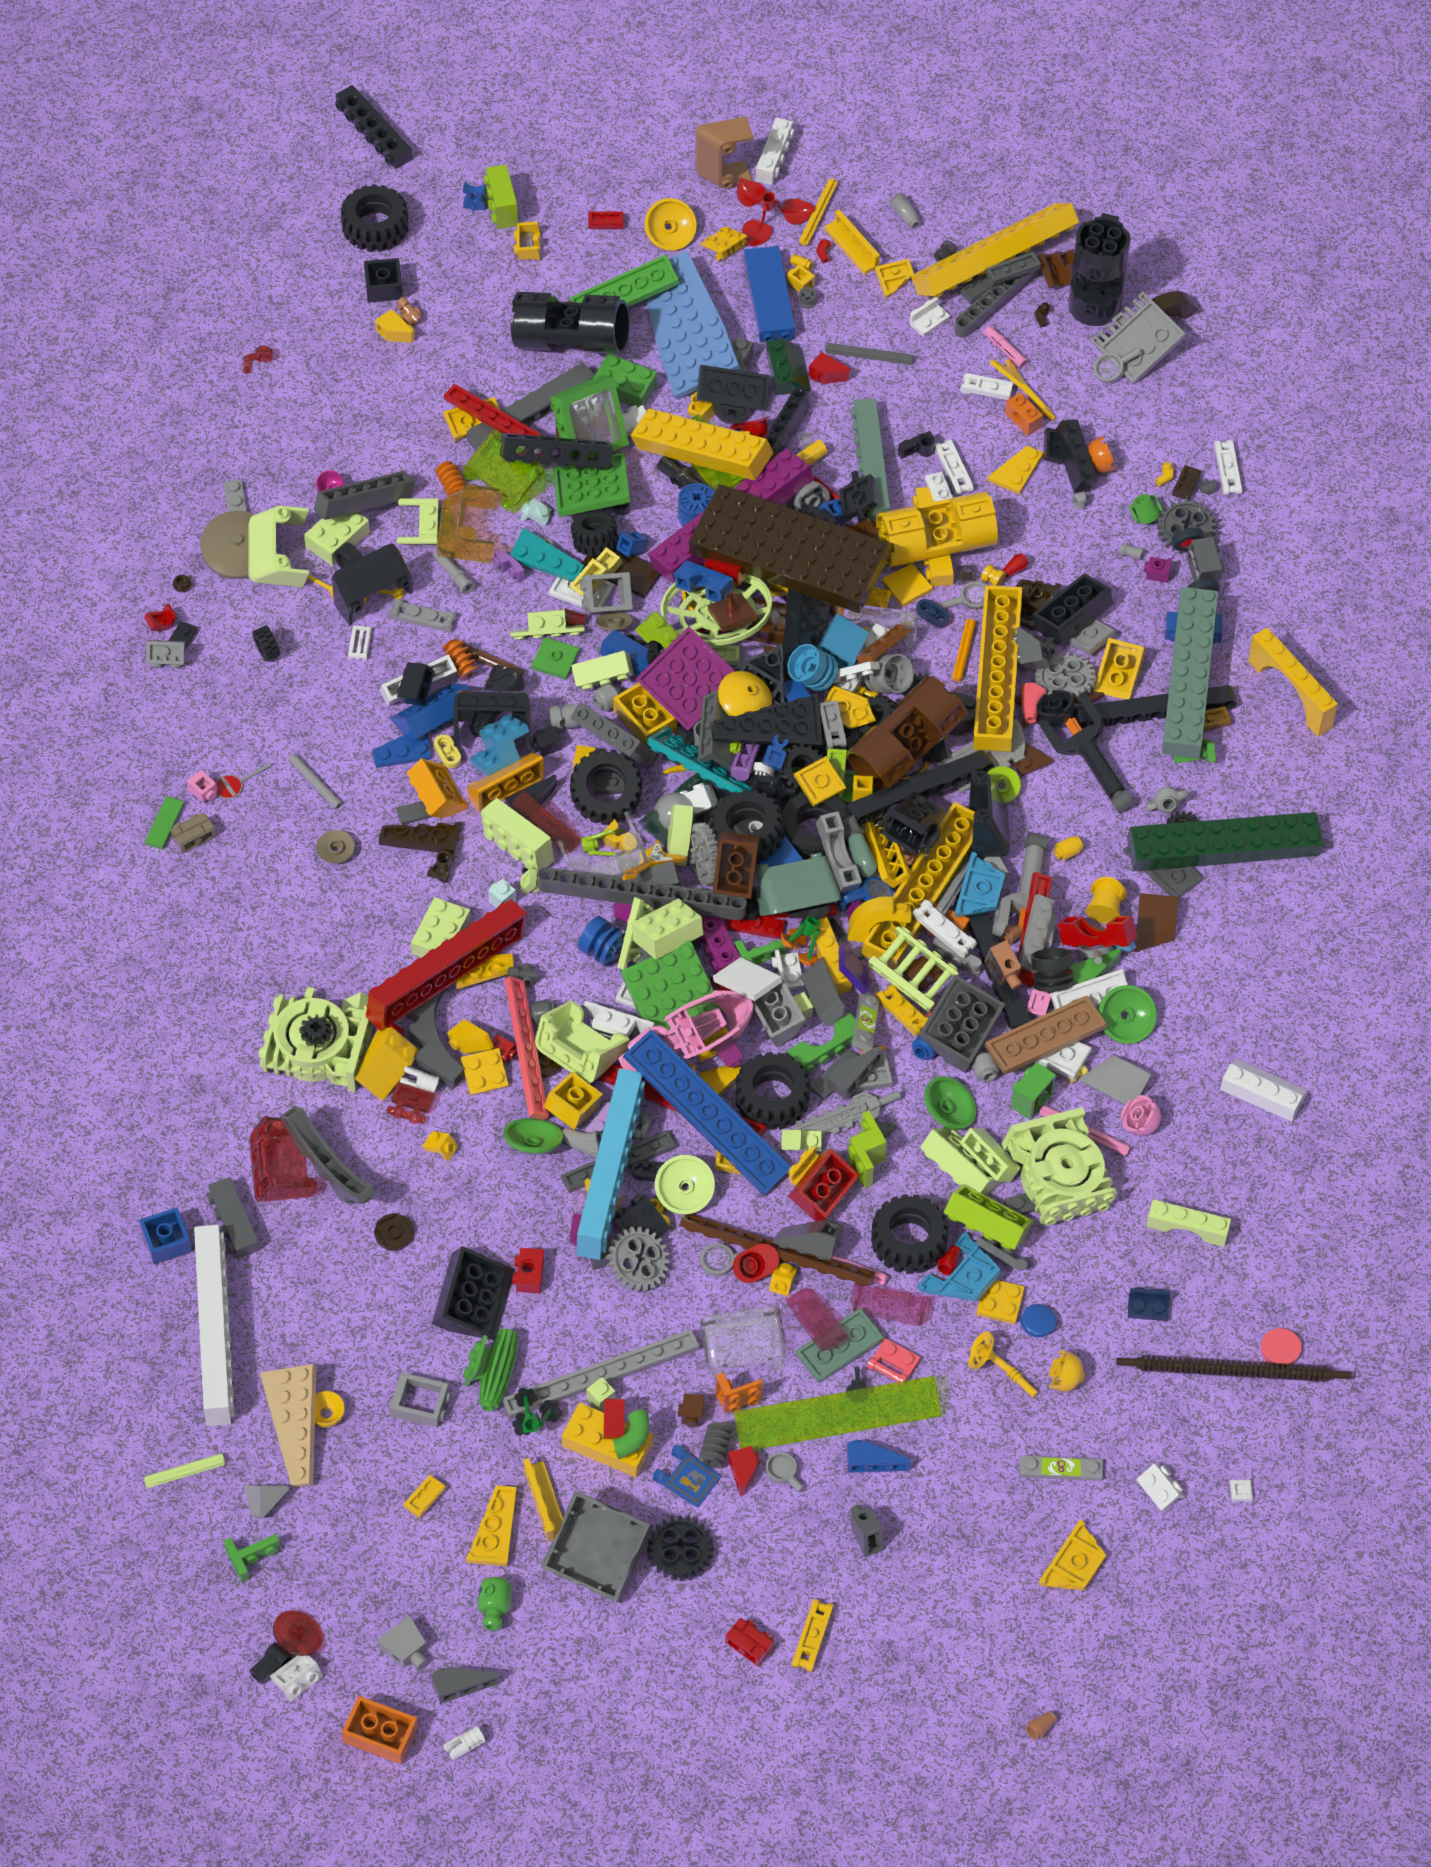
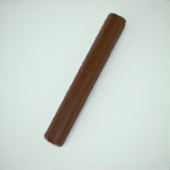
M464 643L462 645V648L466 646L469 648L465 653H472L470 658L490 667L494 665L505 666L503 671L507 672L510 668L523 677L524 669Z

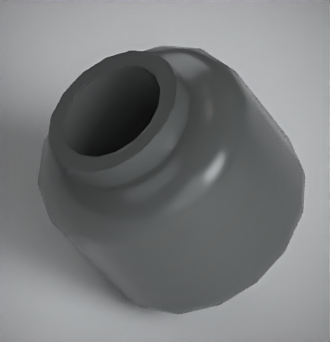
M549 999L534 1002L531 1005L530 1011L531 1021L539 1026L541 1015L557 1008L555 1002H551Z

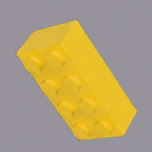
M579 1402L561 1436L562 1446L637 1478L654 1444V1434L649 1432L646 1442L637 1452L618 1459L613 1439H603L604 1413ZM624 1421L625 1435L629 1430V1423Z

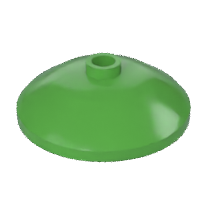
M1123 985L1110 990L1103 997L1098 1010L1107 1023L1106 1029H1103L1104 1033L1112 1040L1123 1044H1132L1143 1040L1151 1033L1156 1023L1157 1012L1154 1001L1143 989L1132 985ZM1122 1012H1126L1128 1014V1017L1126 1019L1122 1017Z
M939 1076L933 1078L926 1085L924 1090L925 1104L931 1116L939 1124L952 1130H963L973 1123L976 1116L975 1102L970 1092L960 1082L950 1077Z
M523 1118L508 1123L503 1130V1138L515 1150L526 1154H543L551 1152L561 1145L563 1133L559 1127L551 1122L535 1118Z

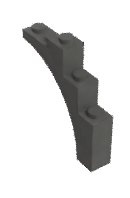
M444 989L405 1016L414 1021L408 1029L409 1040L421 1047L415 1055V1066L429 1075L438 1076L439 1082L453 1090L464 1078V1067L449 1055L437 1034L435 1016L438 1004L446 990Z
M294 1106L279 1116L301 1155L311 1160L320 1178L329 1181L340 1201L347 1204L354 1202L363 1204L371 1199V1196L376 1193L373 1186L357 1177L337 1157L318 1133L303 1108Z

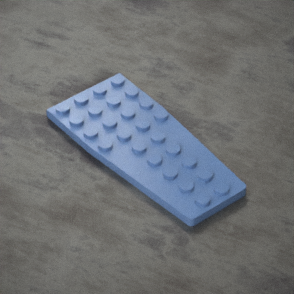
M683 251L668 258L680 284L646 299L659 355L676 399L697 390L700 365L733 370L741 369L727 329L688 251Z

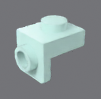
M533 498L529 503H525L522 506L520 520L524 521L530 518L541 525H545L548 522L552 509Z

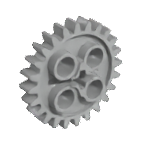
M1060 652L1059 657L1053 654L1051 659L1052 667L1038 669L1037 673H1035L1036 684L1047 691L1046 695L1053 694L1052 691L1065 690L1071 694L1073 699L1079 702V694L1084 691L1091 694V689L1095 688L1096 672L1093 669V664H1089L1088 659L1083 661V656L1077 658L1076 653L1070 656L1069 652H1067L1066 656H1063Z
M697 823L693 824L691 828L688 850L689 866L693 868L692 874L695 873V879H698V883L710 885L714 884L718 841H715L716 835H712L713 830L709 829V825Z
M631 1227L628 1231L624 1229L621 1231V1234L618 1233L614 1236L615 1239L610 1241L612 1246L607 1248V1251L611 1254H608L605 1258L611 1260V1262L606 1267H612L613 1269L609 1274L616 1275L614 1281L621 1280L620 1287L627 1284L628 1291L632 1287H634V1292H638L640 1288L642 1292L647 1291L648 1288L651 1290L655 1288V1285L661 1283L660 1279L666 1278L664 1272L669 1271V1268L665 1266L670 1263L669 1260L665 1259L669 1252L663 1251L667 1245H660L659 1243L662 1238L656 1240V1233L654 1232L649 1235L648 1228L643 1232L641 1227H638L636 1230ZM628 1243L633 1244L634 1251L629 1248ZM647 1250L652 1252V1258L647 1255ZM623 1261L628 1263L629 1269L623 1266ZM641 1268L647 1271V1276L642 1274Z

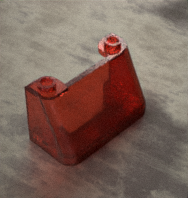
M264 1116L251 1132L249 1140L256 1201L270 1202L311 1197L315 1193L317 1185L312 1177H307L305 1157L299 1152L281 1119Z

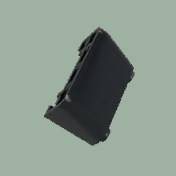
M971 771L969 809L976 811L973 816L971 853L975 852L977 857L1006 856L1010 849L1007 804L988 773L984 771Z

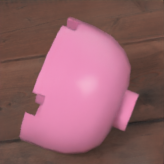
M1146 1095L1136 1096L1138 1097L1134 1101L1129 1100L1121 1113V1120H1123V1127L1132 1134L1146 1136L1154 1132L1159 1126L1161 1111L1155 1101Z

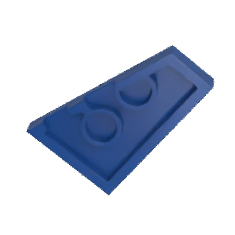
M427 733L420 740L408 739L403 735L373 749L375 767L381 768L418 762L421 758L426 760L432 759Z

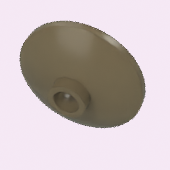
M620 612L605 613L596 618V625L610 632L614 629L619 632L621 629H625L633 624V618L630 615Z
M332 830L324 833L318 839L316 849L322 860L337 864L345 862L353 855L355 844L353 838L348 833Z

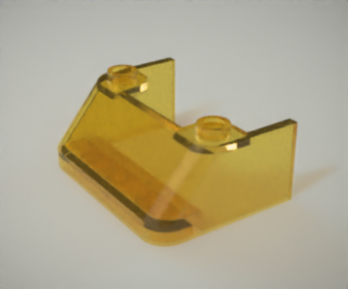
M467 485L442 500L436 548L439 555L491 563L494 542L476 539V531L471 527L463 526L464 508L469 506L496 510L500 489Z

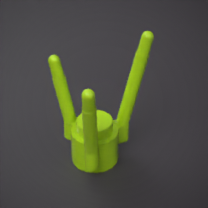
M622 828L618 829L617 834L623 832L624 830ZM614 829L592 836L581 837L583 851L589 852V856H623V853L595 851L598 848L597 840L613 833Z

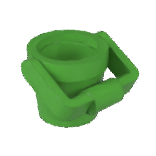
M1149 494L1139 495L1134 499L1133 504L1129 506L1136 524L1151 523L1163 511L1156 496Z

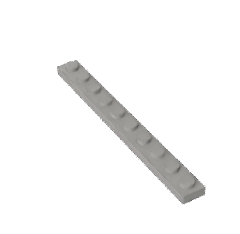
M692 1329L531 1387L534 1393L538 1395V1400L533 1402L529 1409L533 1411L540 1408L545 1400H550L553 1403L585 1392L588 1387L601 1377L609 1383L699 1350V1344ZM515 1394L502 1398V1403L509 1419L516 1417L518 1413H525V1406L519 1407L517 1405V1401L514 1399Z

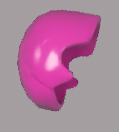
M326 470L320 473L316 479L318 492L345 485L343 478L334 470Z

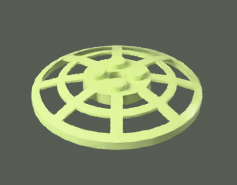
M747 575L743 581L752 584V586L745 592L734 588V592L736 595L742 593L757 615L765 614V616L750 630L746 629L751 624L748 623L731 629L733 632L718 635V631L721 629L709 613L707 605L714 602L701 597L706 594L705 588L698 591L693 590L692 593L687 592L689 596L678 609L668 606L671 599L681 590L676 588L675 583H673L662 598L661 617L669 624L667 612L678 615L679 622L683 627L682 629L675 630L679 635L688 627L684 616L693 617L697 623L689 627L695 632L700 628L711 630L710 635L696 632L701 638H705L703 640L709 646L732 644L752 636L766 624L772 611V597L770 590L761 579ZM757 589L765 597L767 607L756 609L755 603L750 596ZM693 600L697 603L695 611L685 610Z

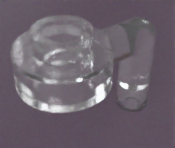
M797 428L792 436L798 437L803 450L814 443L812 435L806 431L802 432L800 428Z

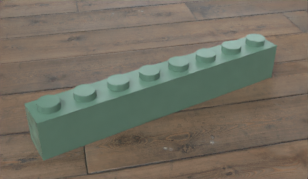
M876 398L855 399L854 407H851V417L855 418V421H853V431L857 432V434H854L855 445H858V448H856V458L860 459L858 461V472L862 473V475H859V478L869 474L874 477L878 501L877 506L865 511L864 514H867V521H876L878 513L890 511Z

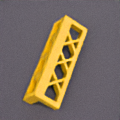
M840 209L835 211V220L825 225L824 230L864 275L874 271L875 267L879 266L880 254Z
M871 821L865 823V833L874 859L877 862L881 879L894 888L911 876L902 848L899 844L892 842L890 849H887L886 846L889 840L884 835H881L880 830L882 827H878L875 831L876 825ZM895 853L898 857L896 862L892 863L891 860ZM902 868L904 873L897 877L898 869Z
M527 1458L523 1460L524 1472L547 1541L549 1542L557 1536L563 1518L544 1462L531 1464L530 1459Z

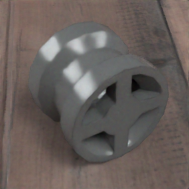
M811 287L802 288L799 292L800 306L805 309H811L816 305V290Z

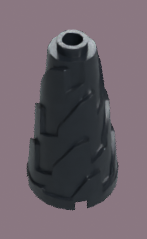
M494 665L483 690L522 691L526 684H524L525 680L509 668L505 672L503 671L505 666ZM475 710L470 724L471 733L481 737L479 731L484 729L486 725L497 722L505 711Z

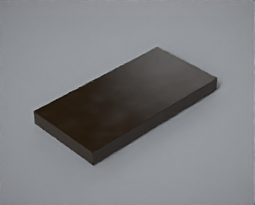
M614 547L612 552L618 555L623 562L614 573L629 572L631 592L645 598L661 574L652 568L651 563L634 555L627 557ZM587 555L581 564L585 568L592 559L596 560L598 556ZM618 579L606 580L618 586Z

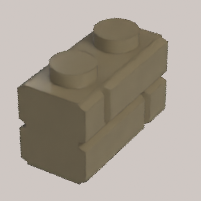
M204 812L194 814L189 820L183 823H176L170 829L171 838L182 854L216 837L215 828Z

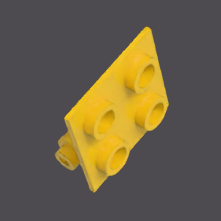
M726 226L714 235L707 237L700 245L716 252L715 258L718 261H723L729 255L731 256L733 252L735 253L745 246L747 235Z

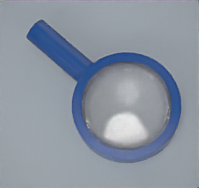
M871 877L863 883L859 893L845 895L844 901L846 903L859 900L866 902L877 897H893V890L882 879Z

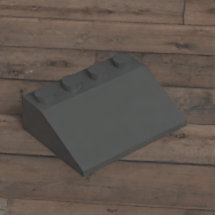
M954 975L919 1036L948 1064L965 1073L1005 1003L959 976Z

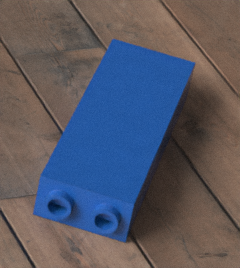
M779 246L744 249V265L759 343L778 339H785L787 341L795 339V325Z

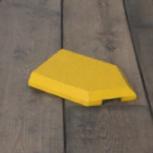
M833 685L824 702L838 700L844 727L852 729L876 721L867 698Z

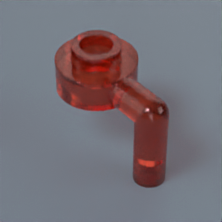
M263 345L256 348L255 353L245 355L243 359V373L250 374L251 361L253 360L270 362L273 359V350Z

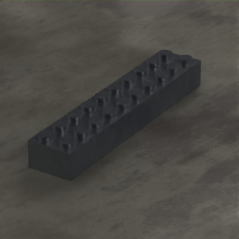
M811 504L798 510V512L837 525L836 517ZM788 589L783 639L784 672L788 673L787 665L789 658L798 646L811 644L818 648L823 638L824 629L827 630L830 609V603Z

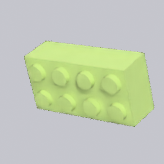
M498 798L494 799L480 811L484 836L488 840L494 841L501 850L509 852L515 860L521 861L528 870L530 868L535 869L538 874L541 868L548 867L555 861L551 837Z

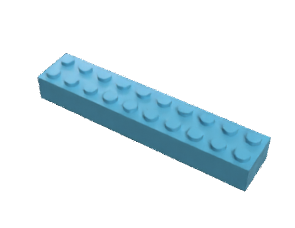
M619 1068L577 1233L576 1256L600 1260L602 1253H606L607 1236H610L611 1221L615 1217V1205L620 1197L619 1188L623 1185V1172L628 1165L627 1156L628 1152H631L633 1142L631 1140L632 1136H635L636 1120H639L640 1103L642 1104L644 1100L645 1081H642V1074L639 1072Z

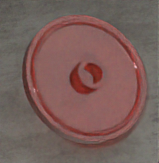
M293 1610L285 1611L279 1614L273 1623V1635L277 1643L291 1654L310 1656L316 1653L322 1645L323 1634L320 1626L305 1613Z

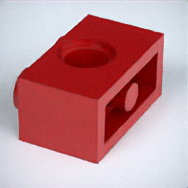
M520 1247L519 1255H515V1267H518L517 1273H513L512 1285H516V1292L540 1294L544 1266V1249ZM526 1269H531L532 1271H531V1272H525L524 1270H526Z

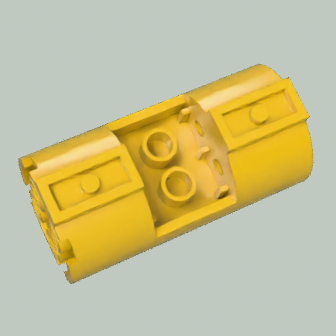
M986 491L878 513L876 516V527L880 528L878 530V540L889 543L890 556L886 562L888 567L995 546L998 541V528L995 516L996 511L991 496Z

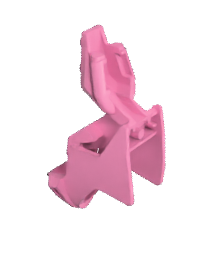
M715 990L712 994L690 1002L666 1016L664 1021L668 1022L671 1028L670 1031L663 1026L648 1027L631 1040L627 1048L629 1050L652 1029L678 1056L679 1048H681L685 1055L683 1058L689 1059L703 1052L710 1051L731 1036L739 1038L749 1023L753 1013V1003L751 999L737 992ZM714 1002L726 1014L730 1031L705 1047L702 1040L717 1032L727 1023L719 1008L690 1018L687 1011ZM623 1055L618 1058L623 1069L638 1072L623 1058Z

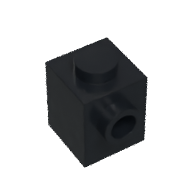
M554 726L540 729L533 733V742L531 744L535 753L538 752L539 755L544 757L562 750V740Z

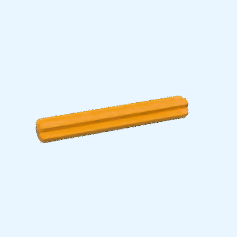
M967 619L965 622L952 674L953 681H962L976 623L973 619Z

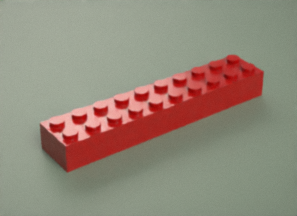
M512 899L501 903L492 912H487L480 920L472 922L469 927L463 931H458L451 939L443 941L440 946L431 949L422 958H417L411 965L402 968L393 977H388L382 984L373 987L368 993L365 1017L380 1031H383L490 960L493 956L523 937L527 912Z

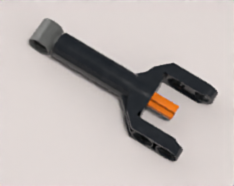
M1084 691L1078 696L1094 723L1092 726L1090 724L1082 729L1075 717L1069 718L1065 724L1073 736L1062 744L1047 720L1041 718L1037 723L1057 753L1064 755L1076 754L1083 757L1117 812L1121 813L1135 803L1097 746L1098 740L1102 736L1105 722Z

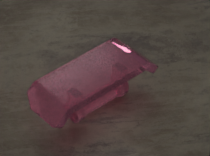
M855 1283L850 1303L853 1312L861 1308L870 1317L921 1326L928 1318L932 1299L928 1296L916 1297L911 1296L912 1293L908 1292L902 1293L882 1289L878 1286L871 1288Z
M803 1288L785 1299L796 1319L820 1351H825L848 1337L813 1289Z

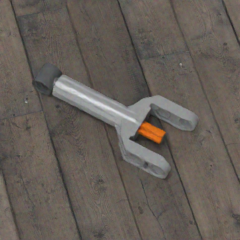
M1028 832L1024 843V848L1026 849L1019 893H1012L1002 898L1001 902H999L995 911L993 935L1002 936L1005 927L1008 925L1009 912L1020 915L1018 927L1023 930L1032 873H1041L1044 851L1047 847L1048 837ZM1053 911L1043 949L1050 948L1052 944L1056 919Z

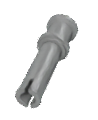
M442 549L436 550L440 556L434 552L432 557L451 576L452 583L458 585L461 593L464 595L472 592L475 588V582L469 580L466 572L459 570Z

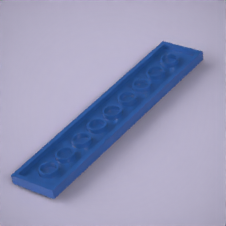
M652 1029L623 1055V1058L641 1073L763 1196L789 1172L791 1166Z

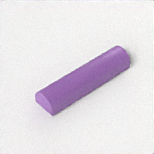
M742 743L741 751L736 754L731 766V775L735 779L745 781L749 778L762 744Z

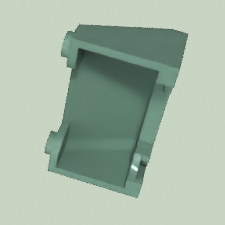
M822 853L810 855L811 859L772 867H769L768 864L758 865L755 872L754 888L760 916L842 900L827 857L822 856Z

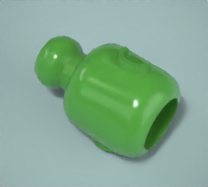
M488 1577L482 1580L479 1586V1594L476 1599L478 1601L477 1609L480 1613L486 1615L482 1623L487 1630H499L503 1623L501 1616L506 1615L511 1608L513 1588L511 1583L504 1578Z

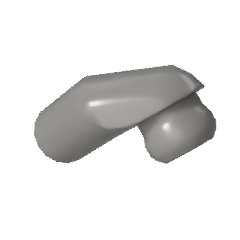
M647 1112L640 1113L641 1127L636 1129L635 1139L643 1140L647 1137L650 1128V1119Z

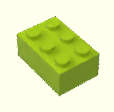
M507 164L487 167L486 175H483L484 184H486L485 197L489 199L487 200L488 209L493 212L491 213L492 224L496 223L497 230L516 227L518 223L517 202Z

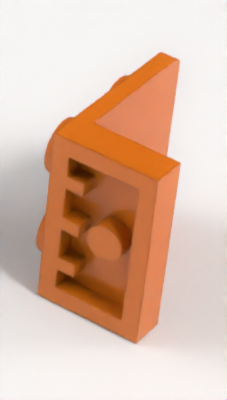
M724 1373L716 1375L715 1394L724 1413H735L743 1406L758 1404L762 1400L763 1395L762 1379L733 1389L731 1380L726 1379Z

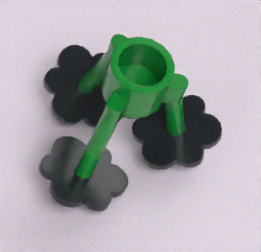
M520 1388L518 1394L514 1395L517 1405L519 1407L525 1406V1415L518 1413L515 1418L516 1420L512 1422V1426L515 1428L514 1432L518 1436L523 1434L529 1435L537 1431L539 1426H544L545 1421L556 1422L557 1418L562 1415V1410L558 1408V1403H552L550 1400H545L542 1404L543 1406L539 1408L540 1413H542V1419L536 1413H531L529 1407L538 1400V1395L534 1393L532 1388L528 1390Z

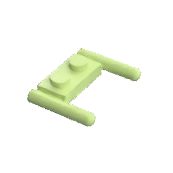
M400 498L398 500L400 506H420L419 537H398L397 543L437 544L438 498Z

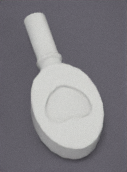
M755 762L751 772L754 775L774 776L775 769L760 762Z

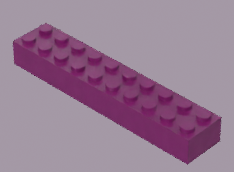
M786 448L767 462L756 480L746 478L733 489L782 505L804 486L811 483L814 478L810 465ZM704 511L648 553L652 568L672 584L675 583L674 573L686 560L700 566L705 564L706 559L692 555L689 551V540Z

